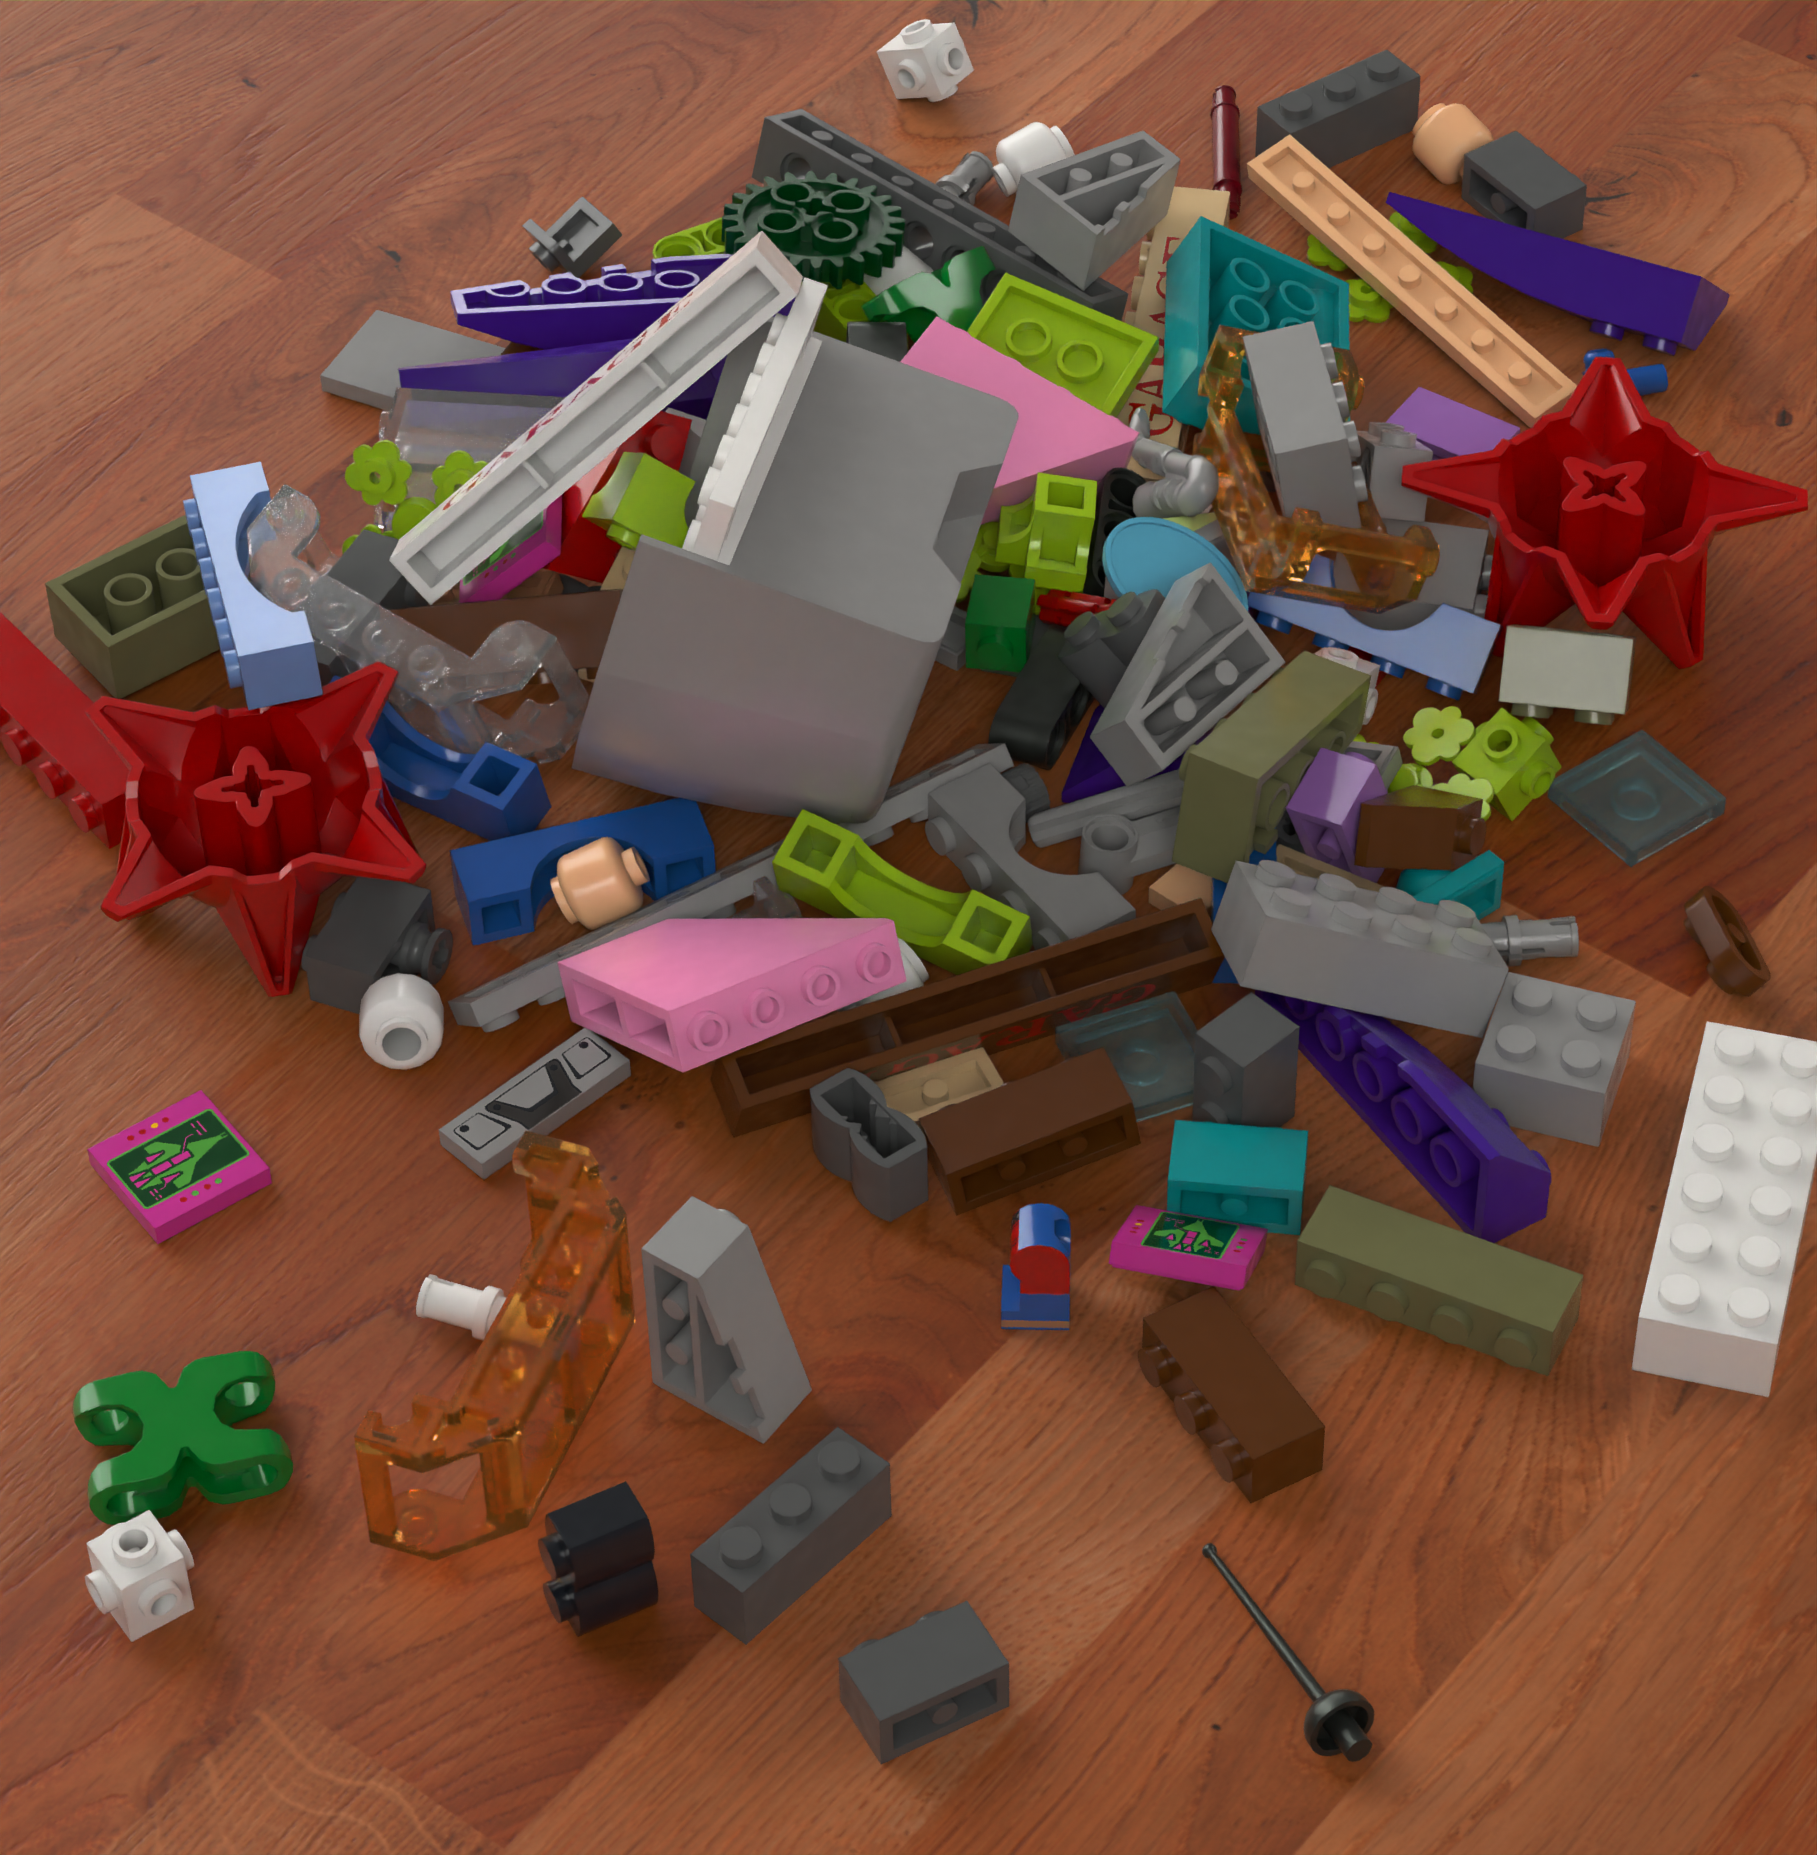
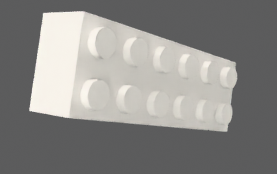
M1707 1021L1639 1313L1632 1370L1769 1397L1817 1165L1816 1041Z

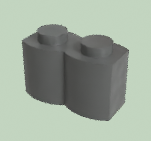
M1157 589L1148 590L1138 595L1135 592H1128L1117 599L1109 610L1095 615L1090 611L1081 614L1064 632L1066 642L1057 656L1058 659L1103 708H1106L1165 600V597Z
M846 1068L810 1088L812 1145L815 1155L831 1173L851 1181L856 1198L868 1211L879 1218L891 1222L928 1201L926 1138L922 1130L911 1118L895 1109L887 1107L885 1096L875 1082L856 1070Z

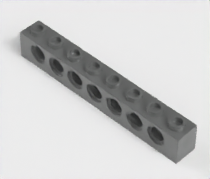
M803 109L764 118L752 178L764 184V177L767 176L778 182L785 181L786 172H790L797 179H805L807 172L813 171L817 179L825 180L829 174L836 173L837 182L845 183L852 178H858L859 189L875 185L877 186V196L890 195L892 197L891 206L901 207V218L905 219L903 246L931 267L933 271L942 268L947 261L961 253L980 246L985 247L996 270L989 272L981 280L979 293L983 306L1006 272L1122 321L1128 293L1098 277L1084 291L1012 235L1008 231L1009 226Z

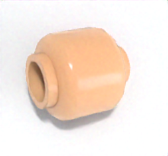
M1439 103L1428 109L1413 127L1412 133L1415 137L1413 139L1412 151L1416 158L1440 183L1453 184L1463 179L1464 154L1494 141V138L1489 129L1465 105L1452 103L1446 106L1444 103Z
M603 837L562 856L557 863V876L550 879V884L555 899L566 919L571 924L579 921L587 929L596 930L640 909L643 904L641 885L649 882L650 878L643 859L635 847L624 851L616 840L611 837Z

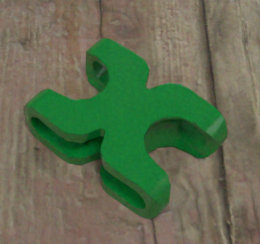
M980 246L953 257L942 268L931 273L920 272L884 290L862 305L861 308L869 322H905L906 333L914 343H916L936 317L967 332L983 308L979 293L981 280L989 272L996 270V267L985 247Z
M238 1351L194 1360L183 1368L177 1386L174 1388H169L157 1374L146 1371H134L99 1379L80 1388L73 1401L74 1422L85 1440L95 1446L131 1445L134 1447L127 1453L99 1463L91 1473L87 1496L92 1513L102 1522L116 1525L127 1522L148 1510L152 1512L156 1519L170 1516L182 1507L190 1487H196L208 1501L222 1505L266 1496L284 1488L293 1473V1460L289 1447L281 1435L271 1429L231 1428L234 1423L266 1411L271 1404L275 1393L276 1380L270 1362L258 1352Z

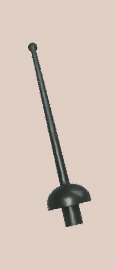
M1211 1543L1204 1545L1202 1548L1204 1557L1212 1560L1312 1700L1313 1704L1309 1708L1304 1721V1735L1309 1746L1315 1753L1322 1756L1343 1753L1351 1762L1363 1759L1372 1748V1742L1366 1736L1374 1721L1372 1705L1364 1696L1352 1690L1339 1689L1326 1693L1217 1555L1216 1546Z

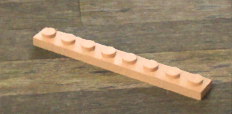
M1289 134L1247 163L1248 177L1527 426L1531 428L1543 415L1562 411L1577 385Z

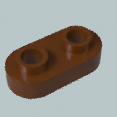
M1704 886L1685 902L1684 908L1688 916L1684 920L1685 928L1691 937L1705 949L1711 961L1706 966L1707 971L1713 981L1728 994H1733L1737 991L1749 997L1770 980V971L1745 922L1734 906L1720 892L1710 886Z

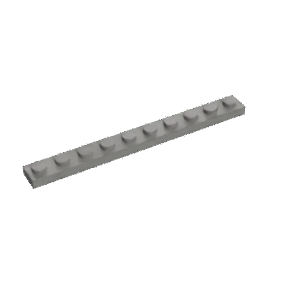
M1005 743L977 744L889 787L880 810L870 821L861 824L848 822L832 823L859 835L869 847L892 837L894 832L891 826L902 820L910 818V821L915 823L928 819L929 792L988 763L999 773L1013 767L1014 764ZM785 838L448 1001L457 1024L474 1027L482 1026L484 1032H491L505 1027L519 1019L518 1008L535 1000L538 1001L539 1005H546L565 997L557 963L559 961L666 919H725L737 911L734 905L735 902L753 894L754 899H762L780 892L772 861Z

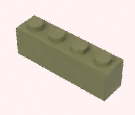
M1329 1185L1297 1240L1295 1285L1308 1289L1320 1297L1333 1298L1374 1313L1384 1320L1402 1323L1435 1335L1447 1343L1463 1345L1501 1359L1511 1366L1523 1367L1545 1376L1550 1374L1579 1317L1583 1274Z

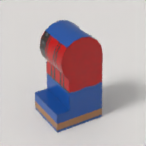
M1043 1203L1029 1204L1013 1214L1010 1233V1265H1003L1001 1329L1069 1330L1071 1222L1069 1216L1062 1209L1054 1205Z

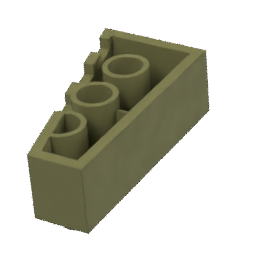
M1304 650L1285 668L1276 670L1270 681L1256 694L1250 693L1245 698L1242 706L1230 717L1219 720L1213 732L1198 745H1191L1186 751L1179 769V779L1184 781L1172 862L1228 884L1235 861L1249 863L1250 855L1254 850L1266 854L1278 839V830L1274 828L1280 822L1286 806L1320 748L1343 754L1361 731L1371 675Z

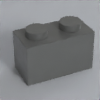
M1513 131L1464 154L1461 198L1484 217L1561 239L1583 229L1587 185L1519 132Z
M357 877L348 892L340 893L335 900L331 917L318 935H312L305 945L302 955V969L307 972L310 999L359 1014L361 999L369 986L382 977L400 973V950L410 927L416 921L429 924L431 932L435 931L431 890L405 882Z
M1250 992L1195 1033L1192 1121L1280 1128L1295 1116L1299 1026Z
M968 1601L945 1611L930 1612L917 1620L915 1624L880 1640L872 1639L856 1646L850 1653L838 1658L840 1701L880 1764L1009 1707V1662Z

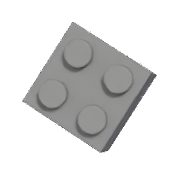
M1508 972L1475 1062L1473 1090L1490 1108L1498 1109L1508 1121L1509 1126L1599 1147L1629 1058L1636 1001Z

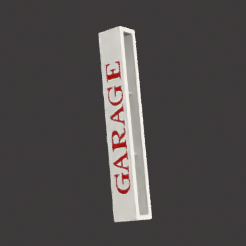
M763 231L759 232L399 539L389 561L421 596L432 605L794 299L799 293L803 276Z

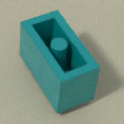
M1175 1120L1168 1173L1167 1211L1268 1229L1267 1233L1300 1235L1309 1131L1279 1127Z

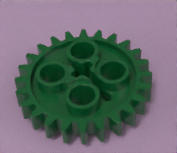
M808 171L805 179H797L790 172H786L785 181L778 182L767 176L764 177V187L748 183L746 184V194H732V204L724 205L721 241L725 242V254L734 255L759 232L763 231L803 276L802 282L804 277L820 283L829 282L834 288L839 290L842 289L843 280L848 279L855 284L863 285L864 274L879 278L882 276V267L893 268L895 266V257L902 256L905 219L901 218L900 206H891L892 197L890 195L877 196V186L875 185L859 189L858 178H852L845 183L837 182L836 173H831L825 180L817 179L813 171Z

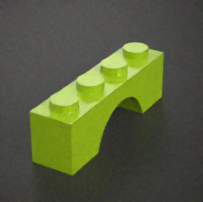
M803 808L772 861L780 891L836 918L891 919L895 923L897 938L907 943L918 957L956 975L1028 953L1033 945L1030 916L973 889L965 893H954L920 882L883 860L867 846L859 835Z

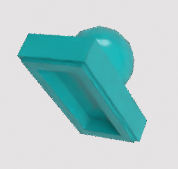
M1488 850L1453 872L1451 870L1404 869L1399 876L1395 888L1407 892L1416 901L1438 905L1441 900L1461 903L1472 909L1477 919L1481 920L1500 908L1504 861Z

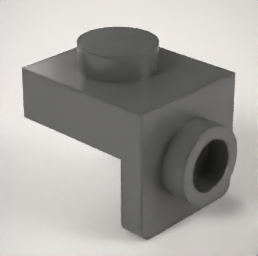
M583 196L546 232L532 219H529L522 225L534 241L528 248L529 251L549 272L552 273L557 267H560L565 273L571 272L577 278L588 270L622 236L614 223Z

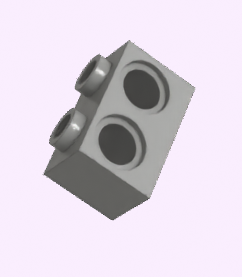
M1369 422L1368 431L1357 430L1361 456L1356 457L1357 461L1351 462L1352 467L1361 465L1368 494V501L1358 503L1359 512L1365 517L1424 522L1427 496L1401 486L1403 465L1432 461L1433 451L1416 440L1417 434L1404 431V426Z

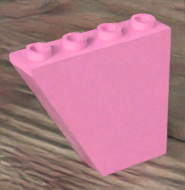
M939 317L932 321L900 361L909 366L1001 398L1014 406L1018 412V420L981 525L999 519L1001 505H1017L1027 500L1035 489L1038 472L1095 480L1098 485L1107 472L1113 468L1127 469L1139 432L1128 427L1118 418L1107 415L1074 396L1069 390L1057 386L1034 373L1017 360L1007 357L975 339L965 330L956 328Z
M888 918L666 919L557 962L571 1022L682 1073L907 981L895 923Z

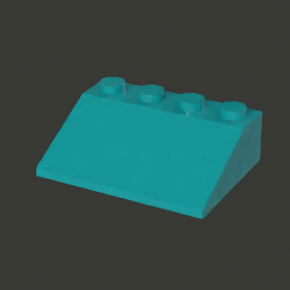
M1200 216L1166 265L1162 412L1174 417L1182 424L1193 425L1213 435L1261 437L1243 337L1314 321L1320 344L1329 342L1332 344L1338 378L1330 380L1331 383L1343 382L1350 413L1349 283ZM1345 417V422L1350 421V417Z

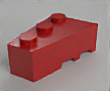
M660 411L562 494L561 554L545 565L544 569L603 584L622 546L606 537L607 530L582 517L592 495L597 494L607 484L623 452L645 453L679 472L692 419Z

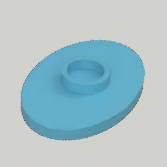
M1136 517L1118 524L1104 543L1102 552L1104 571L1110 586L1118 598L1128 592H1135L1138 595L1152 589H1157L1166 598L1176 580L1211 562L1248 611L1247 593L1235 568L1213 544L1187 527L1161 518Z

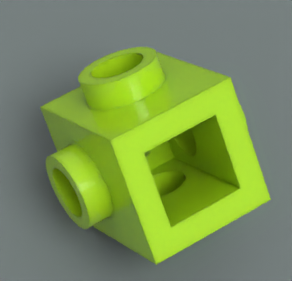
M1501 707L1490 721L1480 724L1475 729V737L1452 763L1458 773L1466 774L1470 781L1474 779L1488 780L1494 789L1493 799L1488 804L1513 821L1532 799L1539 798L1550 788L1555 774L1562 766L1550 747L1554 738L1544 726L1532 717L1525 716L1520 721Z

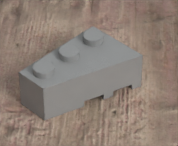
M1142 130L1024 173L1020 176L1008 231L1028 246L1032 252L1039 255L1084 291L1167 215L1181 159Z
M1211 562L1174 582L1090 735V739L1127 787L1167 768L1218 723L1219 720L1286 663Z
M691 1196L641 1249L652 1381L657 1386L764 1444L812 1391V1388L749 1226L742 1223L730 1211L716 1209Z

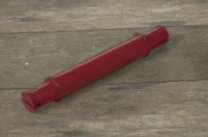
M1221 85L1215 89L1216 93L1213 92L1212 109L1210 112L1212 120L1214 184L1212 190L1230 192L1229 220H1232L1238 216L1237 212H1240V196L1243 191L1240 172V112L1235 103V90L1231 86Z

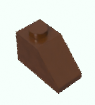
M1412 785L1362 802L1354 865L1365 868L1452 870L1465 865L1476 858L1485 841L1486 823L1481 818L1483 799Z

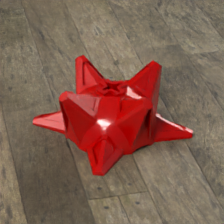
M1595 357L1562 411L1543 415L1531 428L1514 436L1512 439H1501L1493 450L1403 465L1402 487L1475 514L1480 520L1488 523L1495 539L1484 619L1503 626L1493 651V655L1501 658L1504 657L1507 626L1518 624L1545 627L1576 604L1586 624L1590 628L1597 630H1608L1611 628L1623 611L1678 669L1692 667L1703 660L1707 554L1714 536L1728 530L1808 510V490L1718 464L1709 451H1699L1695 446L1681 438L1670 423L1651 416L1621 358Z
M377 661L323 686V695L252 710H248V707L228 710L213 705L197 712H189L101 696L85 710V714L130 771L126 780V810L116 878L100 906L104 914L117 922L124 919L132 920L152 913L175 899L189 896L196 901L216 908L268 997L292 994L320 894L338 882L343 876L415 883L426 869V863L418 854L380 772L375 751L369 743V739L399 672Z

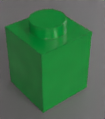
M975 574L965 620L966 668L1021 672L1029 659L1036 625L1035 579Z

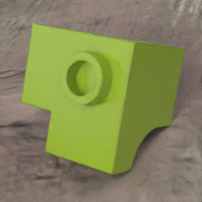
M623 452L611 478L597 494L592 495L582 517L607 530L606 537L633 551H636L642 534L682 548L689 530L685 520V504L696 481L645 453Z
M1038 472L1035 489L1027 500L1017 505H1001L995 562L1024 566V578L1035 579V587L1083 593L1095 520L1097 481Z

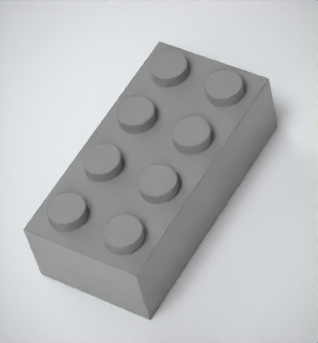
M1262 860L1258 865L1235 861L1211 928L1229 966L1242 987L1483 1038L1509 970L1495 948L1492 939L1487 935L1477 919L1475 912L1461 903L1441 900L1438 905L1416 901L1407 892L1393 887H1381L1379 892L1356 887L1351 881L1334 874L1324 873L1319 876V879L1299 875L1290 867L1271 860Z

